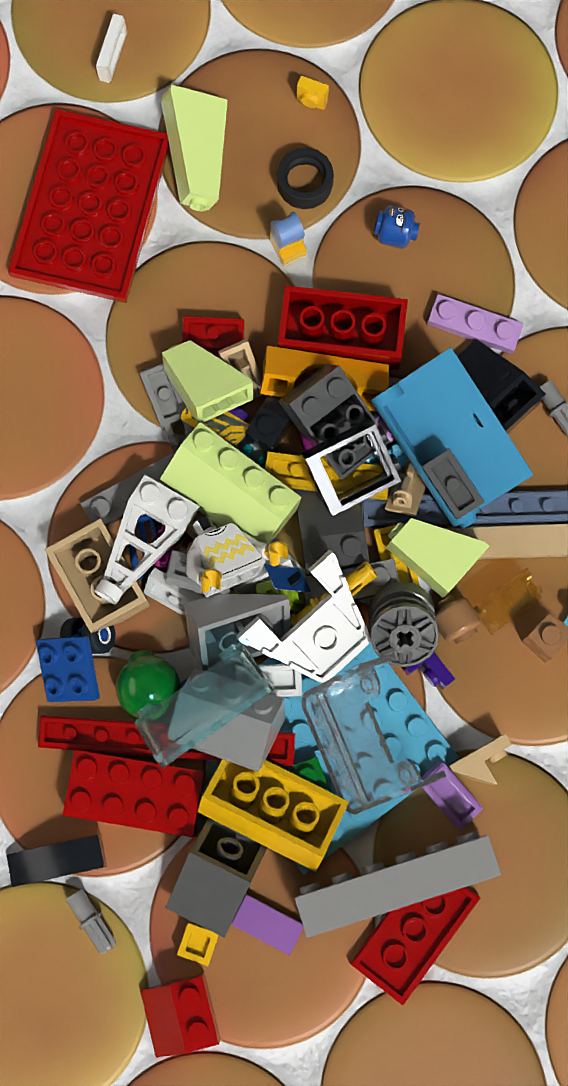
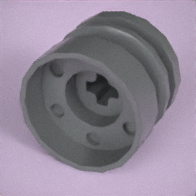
M400 581L387 584L375 593L369 604L368 619L370 639L376 654L385 662L402 667L417 665L429 658L437 648L439 631L433 601L426 590L414 583Z

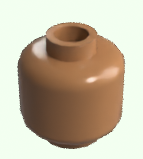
M451 595L436 604L439 608L435 612L438 630L446 641H455L456 644H459L478 632L476 627L479 625L480 619L467 598L455 600L454 596Z

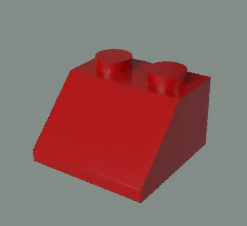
M205 972L140 990L156 1057L187 1054L219 1045L221 1038Z

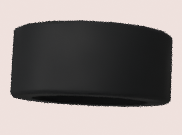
M308 147L298 148L287 153L280 161L277 170L278 192L283 200L292 207L300 209L315 208L323 204L331 194L334 180L333 167L327 156L319 150ZM307 164L321 171L323 181L317 190L303 193L290 187L288 174L296 166Z

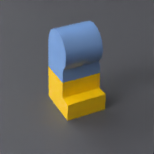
M294 211L283 220L271 221L270 242L282 266L307 255V249L303 243L304 229Z

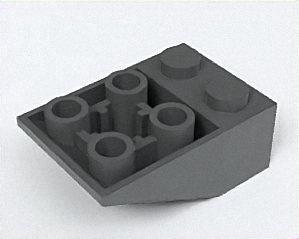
M326 364L279 400V403L292 422L313 447L366 420H370L376 426L379 425L339 365ZM364 435L322 456V458L342 480L375 453L367 435Z

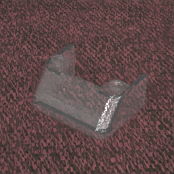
M394 653L358 664L306 691L302 696V709L338 796L349 801L346 811L351 814H358L447 777L443 770L421 779L418 769L413 762L408 759H400L394 762L369 702L376 699L381 690L380 680L375 670L395 660Z

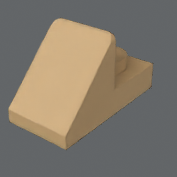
M503 734L447 767L455 775L489 785H497L485 760L488 759L490 764H493L508 755L505 749L512 746L507 735Z

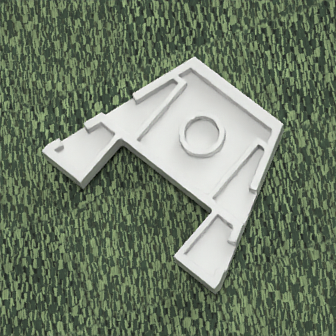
M328 550L308 569L328 590L329 594L282 638H278L258 616L236 635L241 643L252 646L263 654L287 664L290 668L324 685L371 643L370 635L351 595L337 557L331 550Z

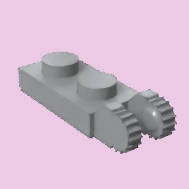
M162 363L139 372L160 426L162 430L165 429L174 451L179 448V441L172 430V426L183 423L186 437L190 435L193 428L181 420V414L186 405L165 373Z

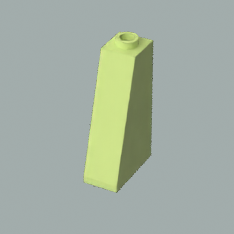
M171 84L162 96L161 104L180 204L188 205L196 211L209 210L219 200L228 100Z

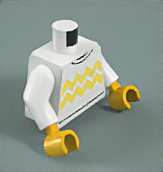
M205 516L193 524L198 537L195 538L187 553L186 575L199 584L204 595L209 597L257 577L266 563L265 560H269L271 566L279 565L280 557L288 559V546L281 541L271 544L258 541L241 531L236 524L230 523L216 528L211 518Z

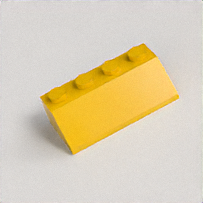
M222 759L202 796L197 812L316 872L349 801L265 760L260 772Z

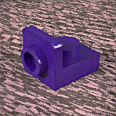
M434 652L423 662L408 666L404 670L405 674L409 676L423 665L426 669L423 674L433 687L439 685L442 690L455 680L454 676Z

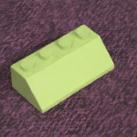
M201 422L180 445L160 478V482L166 487L199 505V512L209 516L219 527L230 523L236 524L241 531L267 544L271 543L296 512L302 498Z

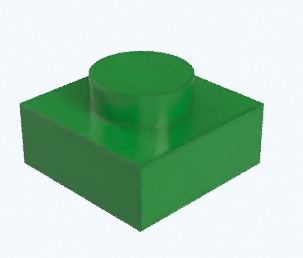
M318 757L287 768L289 772L325 790L329 789Z

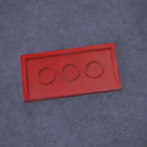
M463 887L387 912L351 960L350 964L403 1006L481 897L468 887Z

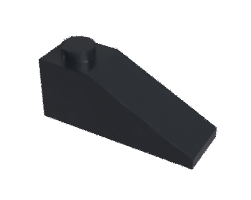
M268 395L245 432L246 442L265 453L276 452L293 423L279 403V400L283 397Z

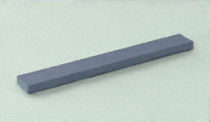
M568 490L506 492L482 507L475 514L478 520L471 525L568 523ZM423 494L416 516L385 510L388 500L368 498L361 502L365 528H385L397 525L399 522L406 525L411 518L435 526H452L432 494Z

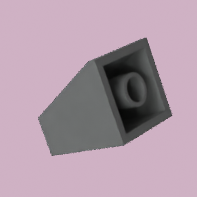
M208 818L188 854L165 908L225 938L267 847Z

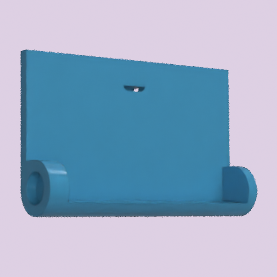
M451 347L370 400L453 527L458 525L462 529L468 527L478 520L475 514L482 507L534 475ZM448 448L451 449L485 501V503L458 520L422 467L424 462L433 459Z

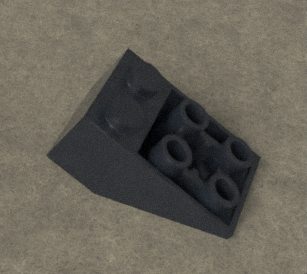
M477 339L457 356L507 434L538 407L546 395L524 371Z

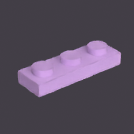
M440 294L436 297L427 322L428 326L471 341L477 339L488 347L511 355L514 353L524 325L515 320Z

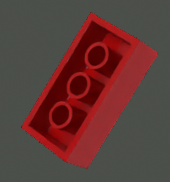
M285 285L278 347L388 364L389 369L399 370L402 359L408 299Z
M75 750L62 816L193 838L196 833L199 815L197 811L202 798L206 773L204 771Z

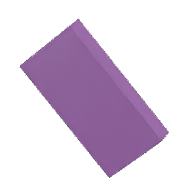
M441 760L416 782L460 831L483 810V807Z
M247 894L231 924L289 956L304 928L303 924Z

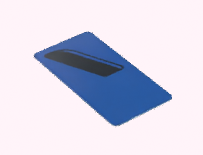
M264 564L275 589L311 593L299 568Z

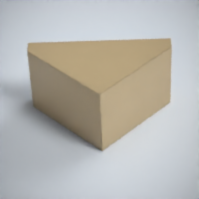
M245 339L219 350V359L250 377L253 382V399L263 395L260 394L261 375L248 340Z

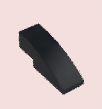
M101 834L6 855L12 887L107 867Z

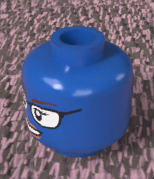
M388 205L384 211L379 210L373 234L378 235V241L381 244L403 249L410 240H416L420 223L414 222L415 215L412 210Z

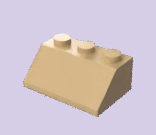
M101 518L45 549L91 633L121 623L150 607L137 581L123 593L117 604H112L95 593L94 590L104 577L115 543ZM121 555L119 559V564L129 569L127 563ZM111 581V583L119 587L116 582Z

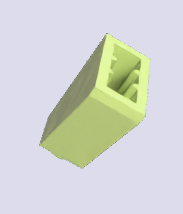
M189 340L182 344H176L162 352L164 371L197 424L200 422L204 423L253 400V382L250 377Z
M411 518L405 526L399 522L388 534L391 541L386 548L443 598L488 549L489 545L484 541Z

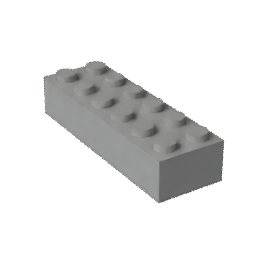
M478 831L457 837L459 844L448 847L446 841L425 847L427 854L416 857L415 852H409L394 857L396 864L384 867L383 862H378L363 867L365 874L353 878L351 872L332 877L333 884L322 888L320 882L301 887V894L295 897L306 937L309 938L501 876L489 836H480Z

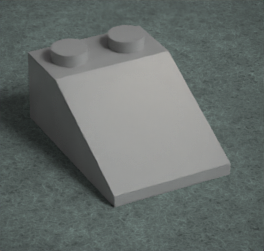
M213 594L209 597L184 604L190 650L200 669L206 672H212L263 655L261 651L241 643L236 637L257 616L278 638H282L291 629L290 601L287 595Z

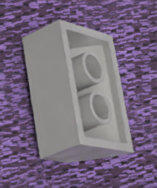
M194 667L180 692L168 737L173 742L260 772L285 721L284 698Z

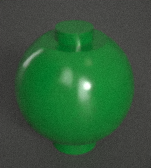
M140 650L130 656L129 662L121 669L117 677V698L123 709L130 715L139 719L155 721L170 712L177 703L180 695V679L177 671L168 661L154 656V653L150 650Z

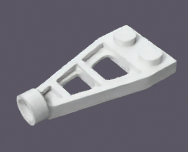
M144 475L128 500L104 577L94 590L95 593L104 600L117 604L123 593L184 535L199 511L200 506ZM143 514L165 525L164 533L153 543L147 544L136 538L134 534L138 518ZM128 544L145 553L144 558L132 570L119 564L122 552ZM111 581L116 582L119 587L111 583Z

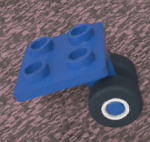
M82 617L69 618L61 626L60 638L37 640L36 644L48 702L94 701L100 698L92 654H105L113 648L116 638L114 625L91 633Z

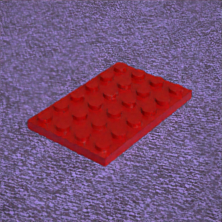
M56 109L8 273L10 277L127 303L170 147L167 134Z

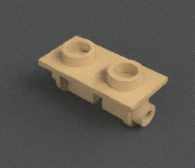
M407 459L405 467L401 468V471L398 472L401 482L393 485L385 510L416 516L426 485L410 460Z

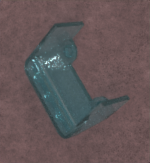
M235 644L231 645L218 655L221 661L156 707L153 702H150L136 712L139 719L134 724L161 768L170 764L274 690V687L244 645L240 648H237Z

